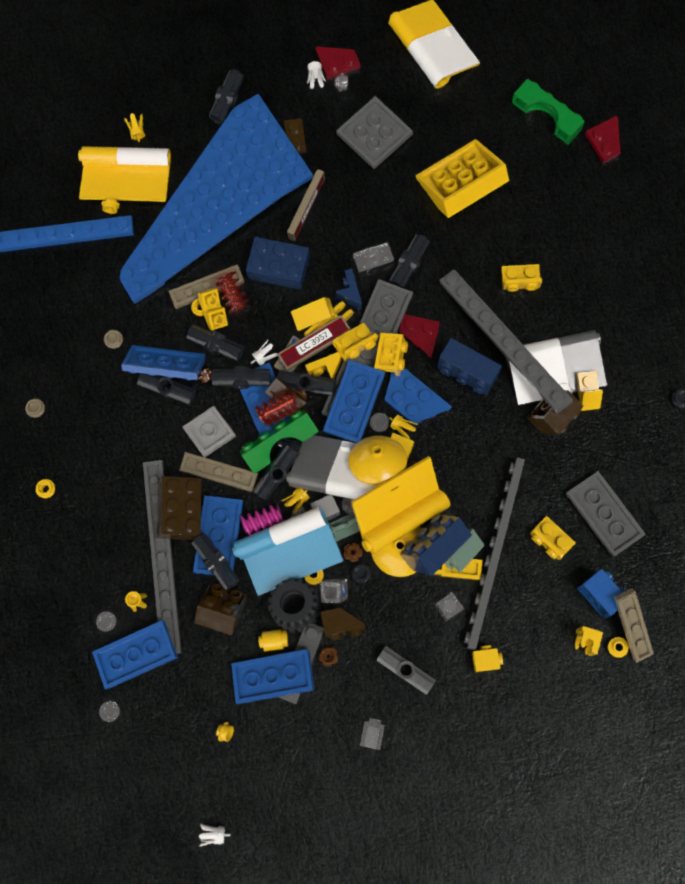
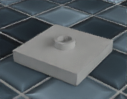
M215 406L183 426L184 431L204 458L236 437Z

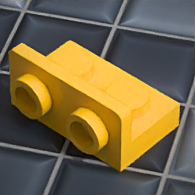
M539 264L501 267L503 290L514 292L519 289L532 291L540 288L542 278H540Z
M362 323L335 338L332 344L345 361L349 358H356L365 349H372L376 345L378 335L376 333L372 335L365 323Z
M380 333L375 369L394 372L396 376H400L401 370L403 371L405 366L403 355L407 353L408 342L405 341L403 334Z
M547 516L530 533L532 535L531 539L539 546L542 544L547 549L546 553L552 559L557 558L560 560L576 543Z

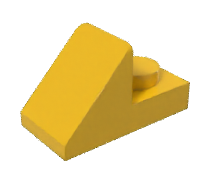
M339 352L305 365L306 371L309 375L320 376L327 370L329 377L335 379L342 362V357Z
M597 371L576 373L579 402L583 405L580 411L600 409L603 390H599Z

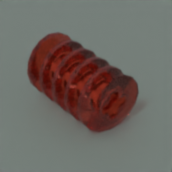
M235 271L217 278L216 280L219 281L215 284L216 287L222 286L219 290V293H225L222 300H229L225 304L226 307H232L228 311L229 314L248 307L245 304L249 301L248 298L242 299L246 294L245 292H239L242 285L235 284L239 278H232L236 273Z
M289 390V395L283 391L282 399L276 395V402L270 398L268 400L269 405L266 402H262V409L259 405L255 406L257 415L262 423L271 426L273 422L277 423L280 419H284L286 415L290 416L293 412L299 411L298 400L291 390Z

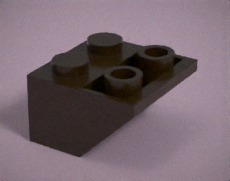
M210 582L197 605L194 623L232 635L241 616L247 593L232 588L226 591L221 584Z
M342 608L321 612L325 636L330 638L331 641L343 639L342 635L350 634L351 637L363 635L362 631L366 630L363 622Z

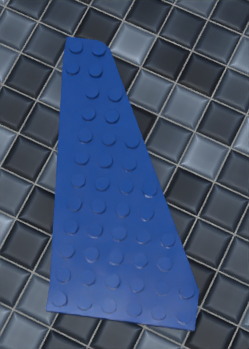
M259 94L233 108L122 267L120 280L134 304L165 284V281L282 196L313 179L312 172Z

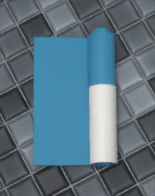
M320 506L237 540L232 547L234 556L244 560L258 596L276 589L275 586L278 583L281 586L283 580H287V582H290V578L298 580L344 561L326 515Z

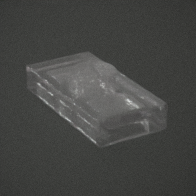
M388 242L353 253L358 272L394 261Z

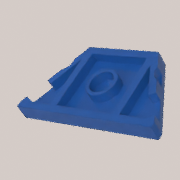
M405 368L403 371L401 370L400 376H396L394 372L391 373L385 402L406 420L420 423L425 419L435 417L437 414L450 411L452 408L451 405Z

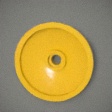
M370 436L360 440L351 449L348 457L349 469L359 481L368 485L378 486L406 469L407 454L403 446L390 437Z
M420 526L416 527L373 553L372 558L378 568L394 577H406L416 573L399 554L404 548L398 549L396 545L397 543H403L405 546L408 542L413 541L422 528Z

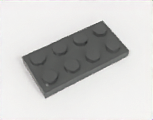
M599 471L566 493L612 557L646 535Z

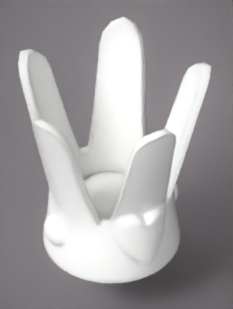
M315 61L308 64L309 76L307 83L310 80L311 89L314 87L315 78L318 79L321 88L324 86L323 80L326 81L321 71V63Z
M268 340L258 351L252 353L255 360L251 364L257 361L259 366H261L265 361L278 356V353L263 357L273 347L272 344H269L263 348Z
M200 824L203 830L212 832L199 835L201 842H206L200 844V846L211 843L222 844L224 843L225 836H230V834H225V827Z

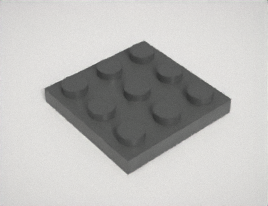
M376 96L336 131L337 135L373 169L413 135V131Z

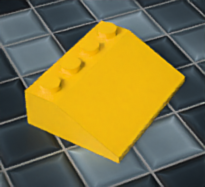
M476 139L416 175L417 180L435 205L448 218L509 181L506 164Z

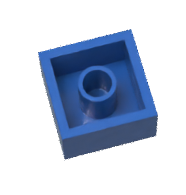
M600 569L577 589L604 619L613 615L618 610L614 597L625 592V590L621 586L617 587L613 582V576L608 571Z

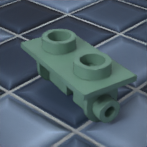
M354 513L329 523L336 542L360 531Z

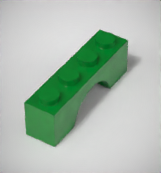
M527 79L514 93L512 103L525 113L532 110H542L549 113L556 124L554 135L568 145L582 130L585 122L582 117L569 110L564 103L557 101L551 93L542 90L536 82Z
M304 408L294 411L290 418L277 422L274 425L275 428L269 432H262L258 439L253 442L249 441L242 446L240 453L254 474L270 464V451L278 440L293 437L304 442L319 432Z

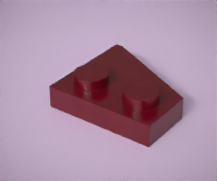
M315 47L327 80L360 69L359 60L352 49Z
M617 116L586 131L585 135L602 163L619 156L620 141Z
M404 314L399 334H403L405 339H409L415 347H419L428 357L432 358L440 322Z

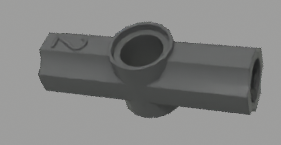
M385 646L376 660L426 695L436 681L387 646ZM403 665L411 667L412 673L409 676L401 674L400 668Z

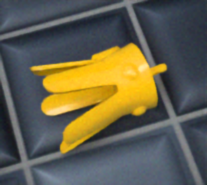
M132 113L130 115L131 122H128L126 118L124 120L130 130L131 139L140 142V139L145 137L143 115H140V120L137 124L135 115Z
M399 415L394 419L389 418L392 420L390 427L393 430H397L407 439H410V437L401 427L410 431H416V428L407 422L416 425L418 423L405 420Z
M297 488L292 495L281 501L290 498L284 504L286 507H290L298 501L292 511L293 514H296L302 504L307 502L310 497L306 493L308 490L304 491Z
M132 591L126 595V604L134 612L137 611V606L141 608L147 607L142 601L143 598L147 597L146 594Z

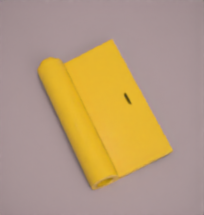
M429 456L351 501L363 539L362 546L367 552L370 551L372 554L450 507L448 497L438 487Z

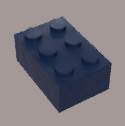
M255 237L246 268L247 277L256 281L302 290L310 259L309 248Z
M452 338L439 357L438 369H440L442 374L455 377L457 382L473 387V390L480 395H488L502 367Z
M438 514L431 519V523L426 528L421 529L417 533L418 536L413 541L408 542L404 546V550L399 554L413 571L432 576L472 534L459 517Z

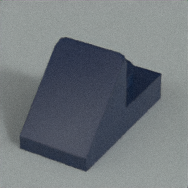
M345 270V277L342 278L345 289L335 291L336 298L360 310L362 309V302L353 270Z

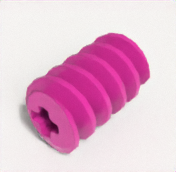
M278 504L277 509L270 505L269 512L262 508L261 515L256 510L255 517L247 513V520L240 516L244 530L248 535L254 534V531L259 532L269 526L276 525V523L283 522Z

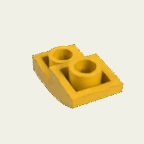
M211 288L198 292L201 308L209 329L213 331L227 326L225 308L221 307L218 289Z

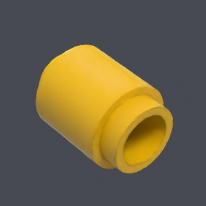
M281 629L263 631L262 636H259L260 648H264V652L284 649V647L288 646L287 632L281 631Z

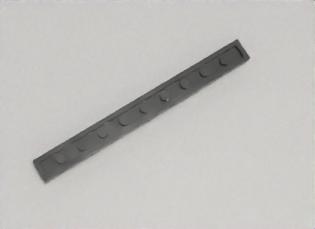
M455 270L439 280L446 291L556 413H559L573 402L566 391Z
M518 457L515 463L511 462L509 473L512 475L510 481L507 480L504 492H507L506 498L502 499L500 503L501 517H497L494 529H497L496 537L492 536L489 547L492 548L491 556L487 555L484 566L487 567L486 574H482L479 584L483 586L482 591L476 595L474 604L478 605L476 613L472 612L469 623L473 624L471 632L467 631L464 643H467V649L476 650L525 461V459Z
M162 460L143 462L158 622L161 620L166 622L176 653L180 654L182 650L171 539H157L158 481L164 476V466Z

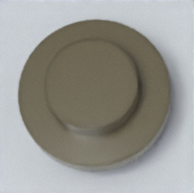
M111 330L105 334L104 342L107 347L115 349L121 346L123 336L119 331Z
M32 399L26 404V413L33 418L40 417L45 411V405L39 399Z

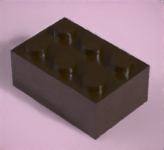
M162 476L158 481L157 539H196L201 535V478Z

